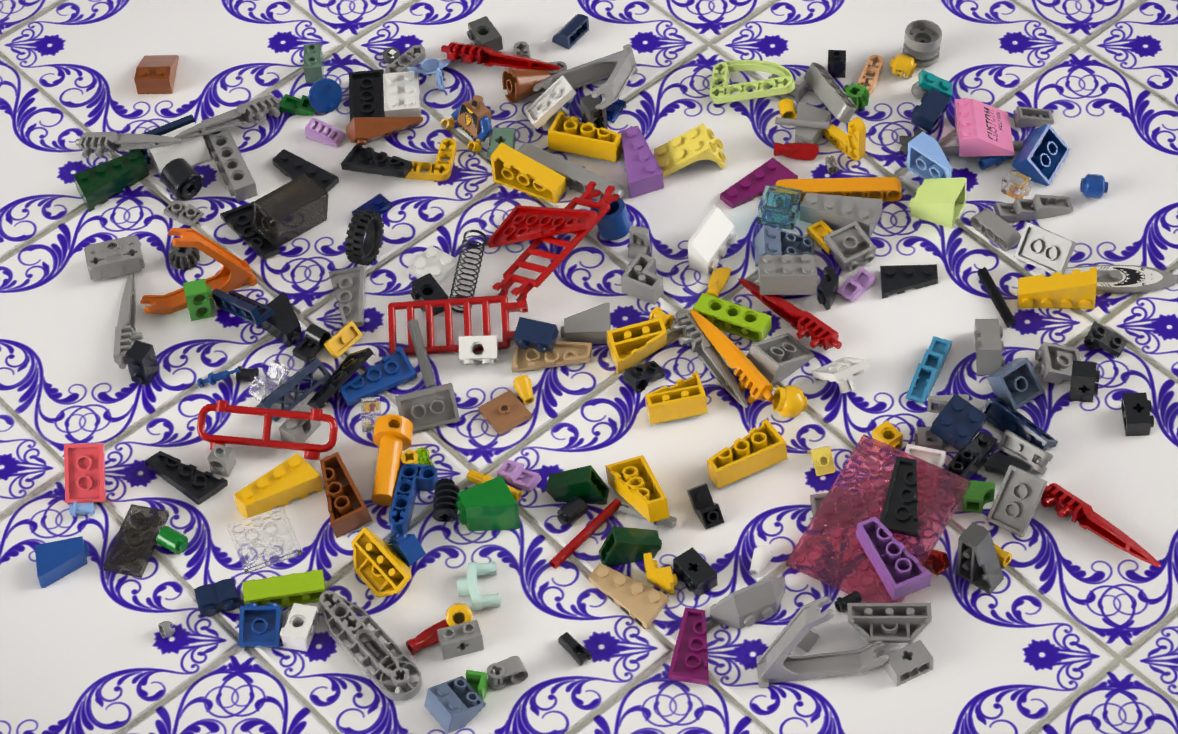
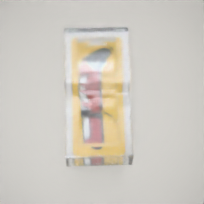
M380 397L361 398L362 432L374 431L375 421L381 416Z

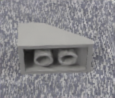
M789 333L753 343L746 357L753 362L771 384L786 379L813 359L815 354Z

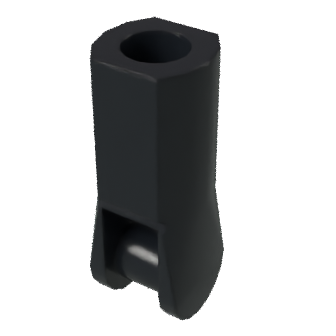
M568 632L559 637L558 643L573 657L578 665L582 666L585 660L592 659L590 652Z

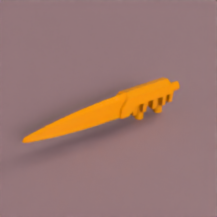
M690 310L691 315L702 332L725 359L727 365L731 369H736L733 374L740 377L738 386L741 392L744 388L750 389L747 401L751 404L755 400L772 402L774 400L772 395L774 387L753 362L710 321L697 311Z

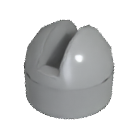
M170 621L158 624L159 632L164 639L172 636L175 632V628H171L173 623Z

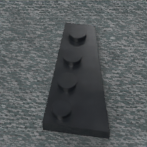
M357 143L341 163L342 170L405 178L413 168L411 161L397 156L389 157L385 152L381 151L378 153L374 151V148H363L357 145Z
M366 348L349 354L309 400L307 405L315 409H322L326 406L327 400L337 393L339 388L374 352L370 348Z

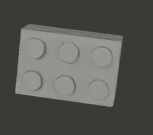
M759 255L758 279L760 295H817L815 255Z

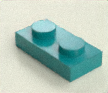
M923 69L918 74L919 87L931 91L933 88L948 98L952 97V83Z

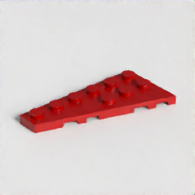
M516 205L486 243L491 248L585 230L593 225L598 215L592 210Z

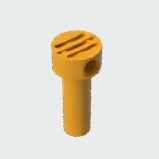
M387 414L378 417L375 421L372 439L373 443L379 447L371 499L377 505H392L399 476L402 451L410 447L412 442L413 423L403 416Z

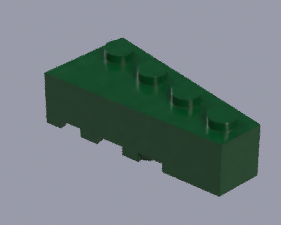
M138 149L76 173L73 177L77 191L88 211L91 212L97 204H104L110 196L122 193L123 188L133 186L150 174L146 159L141 150Z

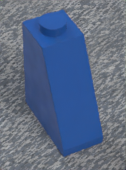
M82 536L35 545L37 577L41 588H46L88 564L87 556L90 555L88 543H84Z

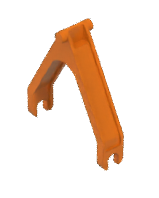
M171 228L167 236L174 235L180 237L173 238V246L197 248L223 265L216 275L205 279L206 285H210L212 291L219 289L227 293L248 284L255 286L258 283L246 260H241L192 228ZM184 287L165 295H144L140 301V304L152 305L145 306L144 311L148 314H172L188 307Z

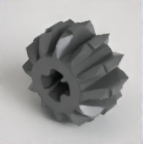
M171 245L168 256L170 264L176 270L180 268L182 271L186 268L191 270V266H197V262L200 261L199 249Z

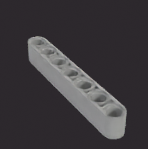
M524 143L517 150L566 177V187L583 194L586 191V186L590 181L595 182L596 186L593 191L595 189L601 191L598 197H593L597 201L605 195V190L609 185L615 187L612 195L614 193L619 194L620 198H622L626 194L621 184L532 144Z

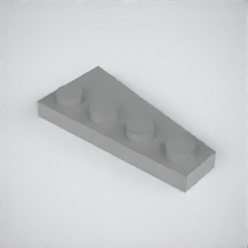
M359 266L330 271L329 276L332 281L343 325L345 326L348 322L353 321L357 327L364 326L365 267Z

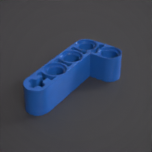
M406 464L401 467L389 513L390 530L393 535L408 532L418 490H435L438 475L434 466Z

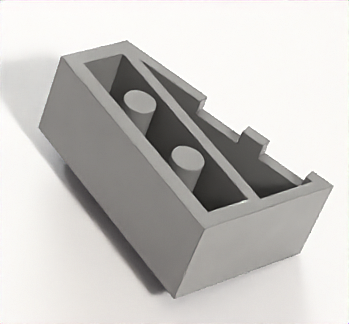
M975 319L974 335L977 375H991L1005 365V359L1002 356L1004 344L1001 341L1003 336L1002 326H999L998 319Z

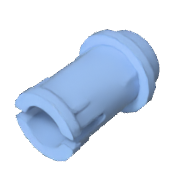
M74 501L69 505L70 515H74V517H77V515H94L95 504L94 502L77 503Z

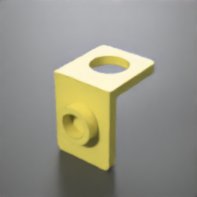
M830 446L807 450V453L812 455L816 476L835 473Z

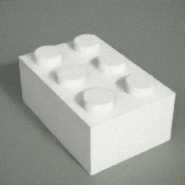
M408 71L383 74L385 117H421L418 72Z

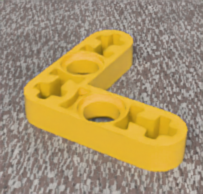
M859 117L848 122V135L834 124H831L829 129H823L825 138L852 160L858 161L865 156L866 126Z
M446 138L441 141L435 163L411 161L413 168L405 179L448 180L451 176L457 152L456 141L452 138ZM443 158H449V159H450V160H448V161H441V159H443ZM423 169L429 170V171L426 172V173H421V172H420V171L423 170Z

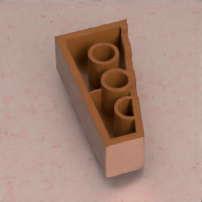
M336 452L321 459L320 464L325 484L330 523L336 538L371 522L372 518L339 453Z

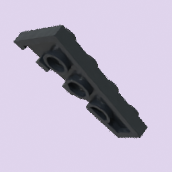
M285 149L272 159L273 165L286 177L289 176L294 184L306 183L309 191L306 195H310L316 204L339 183L338 176Z
M254 201L220 213L221 219L263 260L280 254L279 248Z
M162 451L145 460L146 467L197 505H200L228 486L226 479L215 478L208 471L205 473L197 470L196 466L192 464L185 465L181 463L180 459Z
M897 456L880 522L891 533L919 538L917 460Z

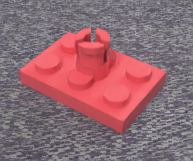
M104 443L64 444L65 503H73L74 501L77 503L106 502Z

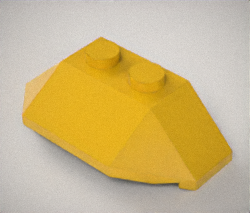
M363 527L351 542L355 573L379 598L399 594L412 578L411 569L386 542L366 527Z

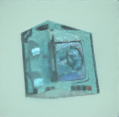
M766 184L758 206L757 224L794 230L798 218L802 190Z

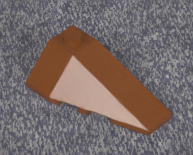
M356 117L346 126V132L351 143H357V145L362 146L418 126L423 121V117Z

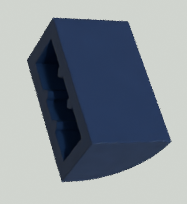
M582 14L575 15L553 36L552 42L569 50L589 30L588 17Z

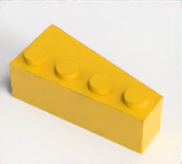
M767 419L757 429L754 427L748 431L749 434L743 439L738 438L735 440L734 445L730 448L725 447L707 460L709 478L718 489L787 459L786 441Z
M297 453L235 493L234 499L237 510L249 521L271 512L272 508L289 505V502L294 499L300 498L301 500L308 497L309 493L314 491L317 493L323 491L321 476Z
M643 455L605 465L608 485L650 523L670 518L667 498Z

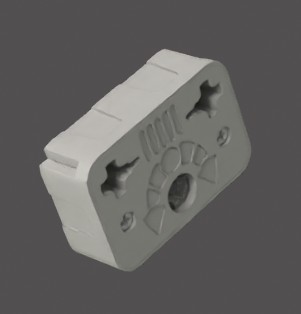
M135 235L90 244L84 248L91 280L100 281L140 272L145 268L139 238Z

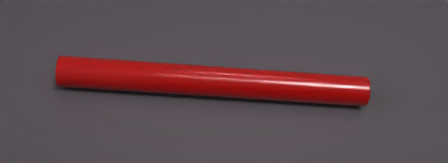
M617 498L614 499L549 561L550 565L557 569L619 509V506H622L621 501Z

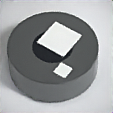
M393 47L385 49L382 54L384 62L391 64L400 56L399 50Z

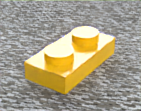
M823 220L807 227V233L828 255L833 253L824 241V237L834 231Z
M350 321L323 345L332 357L337 359L357 342L363 334L354 322Z

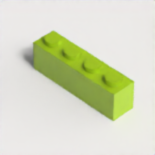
M323 569L242 582L245 606L247 603H256L258 606H266V603H278V605L284 608L293 606L294 603L319 602L320 595L326 591Z

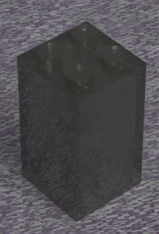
M303 174L254 201L253 229L278 248L327 220L329 193L316 184L314 180Z

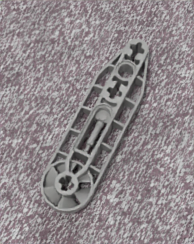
M334 591L323 592L319 597V605L331 637L380 691L389 699L395 701H406L418 694L422 687L421 672L410 658L363 608L338 596ZM355 612L358 613V614H360V615H362L363 617H362V618H359V617L355 614ZM370 623L375 630L371 631L366 625ZM335 627L340 633L336 635L331 628ZM382 636L388 643L383 644L378 638ZM347 640L352 646L348 648L342 641ZM394 649L400 656L395 657L390 651ZM359 653L364 659L360 661L354 654ZM371 666L376 672L372 674L366 667ZM418 675V682L411 683L410 676Z

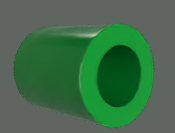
M169 526L163 527L157 535V543L175 554L184 552L188 547V538Z

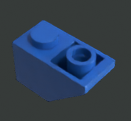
M396 533L389 538L387 543L406 565H411L426 555L415 534Z

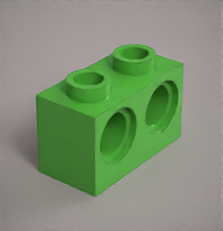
M205 279L183 283L191 321L213 317L212 309H216L213 298H209L213 296L210 285H206Z

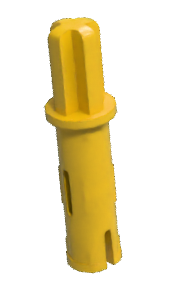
M473 469L469 470L466 476L467 480L478 485L493 479L489 474L484 475ZM507 485L516 502L519 501L522 491Z

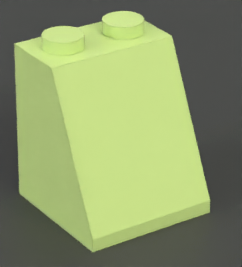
M967 178L925 179L922 185L917 187L915 197H912L909 202L911 216L952 229L966 204Z

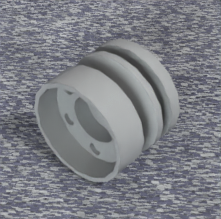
M929 20L912 21L905 29L902 53L913 57L914 63H917L916 66L933 65L937 62L940 54L941 28Z

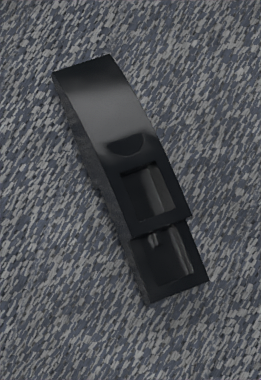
M979 432L966 449L962 448L943 470V473L959 481L969 479L985 464L987 456L997 445L998 439Z

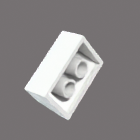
M193 122L161 136L175 137L196 124ZM203 136L182 139L179 144L147 149L148 156L160 176L166 164L177 158H183L192 167L211 160Z
M716 206L712 208L688 241L689 268L707 275L713 269H716L721 257L726 255L728 247L733 245L736 240L734 225Z

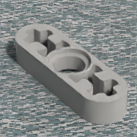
M421 45L412 46L386 67V74L410 71L407 67H415L425 59V48ZM405 61L410 62L409 64H406V65L401 64L402 62H405Z

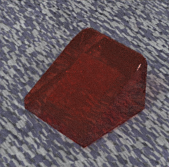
M934 549L930 550L919 560L921 565L935 575H939L950 566L947 554Z

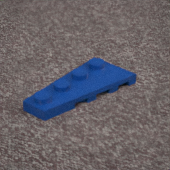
M399 346L390 356L386 355L380 363L369 367L367 372L361 376H356L339 388V391L347 407L416 379L417 373L402 347Z

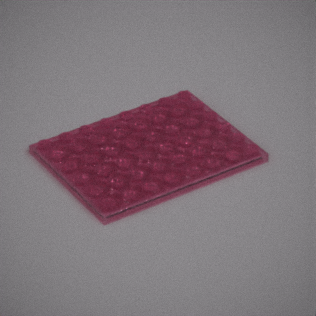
M863 434L786 561L788 567L847 594L858 591L862 600L867 603H902L906 596L895 601L892 600L857 539V523L875 516L880 521L896 457L917 460L919 538L892 534L899 543L901 542L906 547V550L912 556H915L920 561V565L923 567L969 489L971 481Z

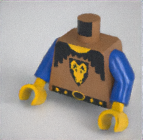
M475 95L472 100L463 102L451 114L452 117L450 119H442L441 125L447 124L445 129L450 130L454 128V121L456 120V124L476 141H470L467 148L473 152H480L482 149L481 142L484 143L486 138L491 135V111L483 105V97Z

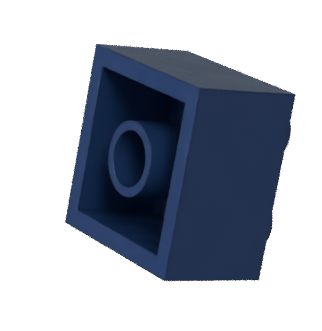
M955 393L933 421L930 432L960 451L962 448L966 449L985 425L988 415Z

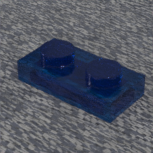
M378 194L352 211V216L354 217V214L361 209L378 212L382 215L392 208V203L382 194Z

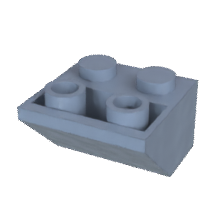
M460 676L428 688L424 707L448 734L464 728L485 707L486 703L467 680Z

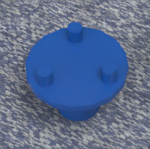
M329 78L317 80L309 90V103L318 112H331L339 106L342 100L341 87L336 81Z

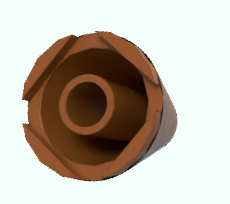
M507 68L502 74L503 90L507 89L508 95L505 96L510 103H517L539 93L542 89L534 92V85L552 74L547 70Z

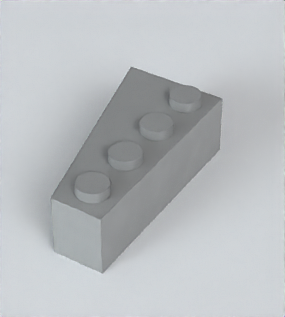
M806 193L800 204V221L815 224L823 220L833 230H838L856 221L870 239L882 216L883 199Z

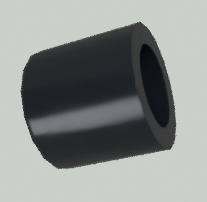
M183 158L170 161L161 172L160 179L162 183L181 201H187L196 196L203 186L202 177Z

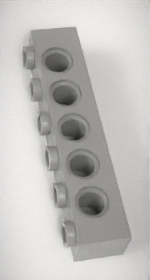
M229 129L202 135L204 139H207L208 149L212 150L211 154L214 162L218 161L217 167L219 172L223 173L222 176L225 184H229L230 195L235 196L237 202L258 196L255 181Z

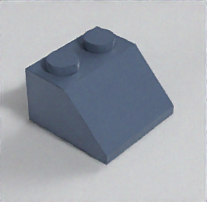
M1028 358L1014 359L986 377L994 394L1015 410L1045 392Z

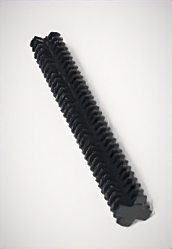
M986 267L979 269L977 274L1006 327L1014 326L1016 320Z

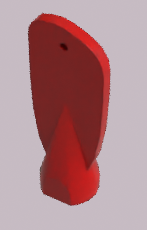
M774 144V156L783 155L787 158L812 161L819 152L817 144Z
M442 620L417 635L416 638L406 641L407 649L411 654L414 655L422 648L439 643L437 629L449 627L446 620Z

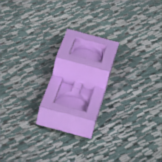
M861 267L852 279L849 277L837 290V293L853 302L864 294L876 282L877 278Z
M509 459L496 472L498 476H502L508 483L530 493L542 480L539 473L526 470L522 463Z

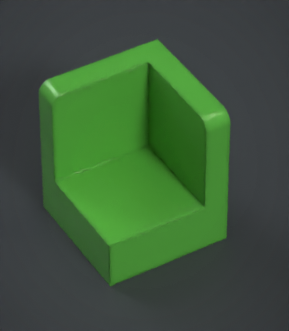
M466 670L467 682L485 701L489 687L487 673Z

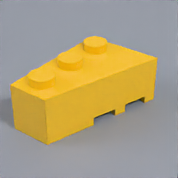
M662 317L607 331V345L617 374L667 345V331Z
M698 372L692 373V377L684 381L682 378L677 380L675 385L670 387L663 386L645 394L646 411L651 425L708 413L706 394Z

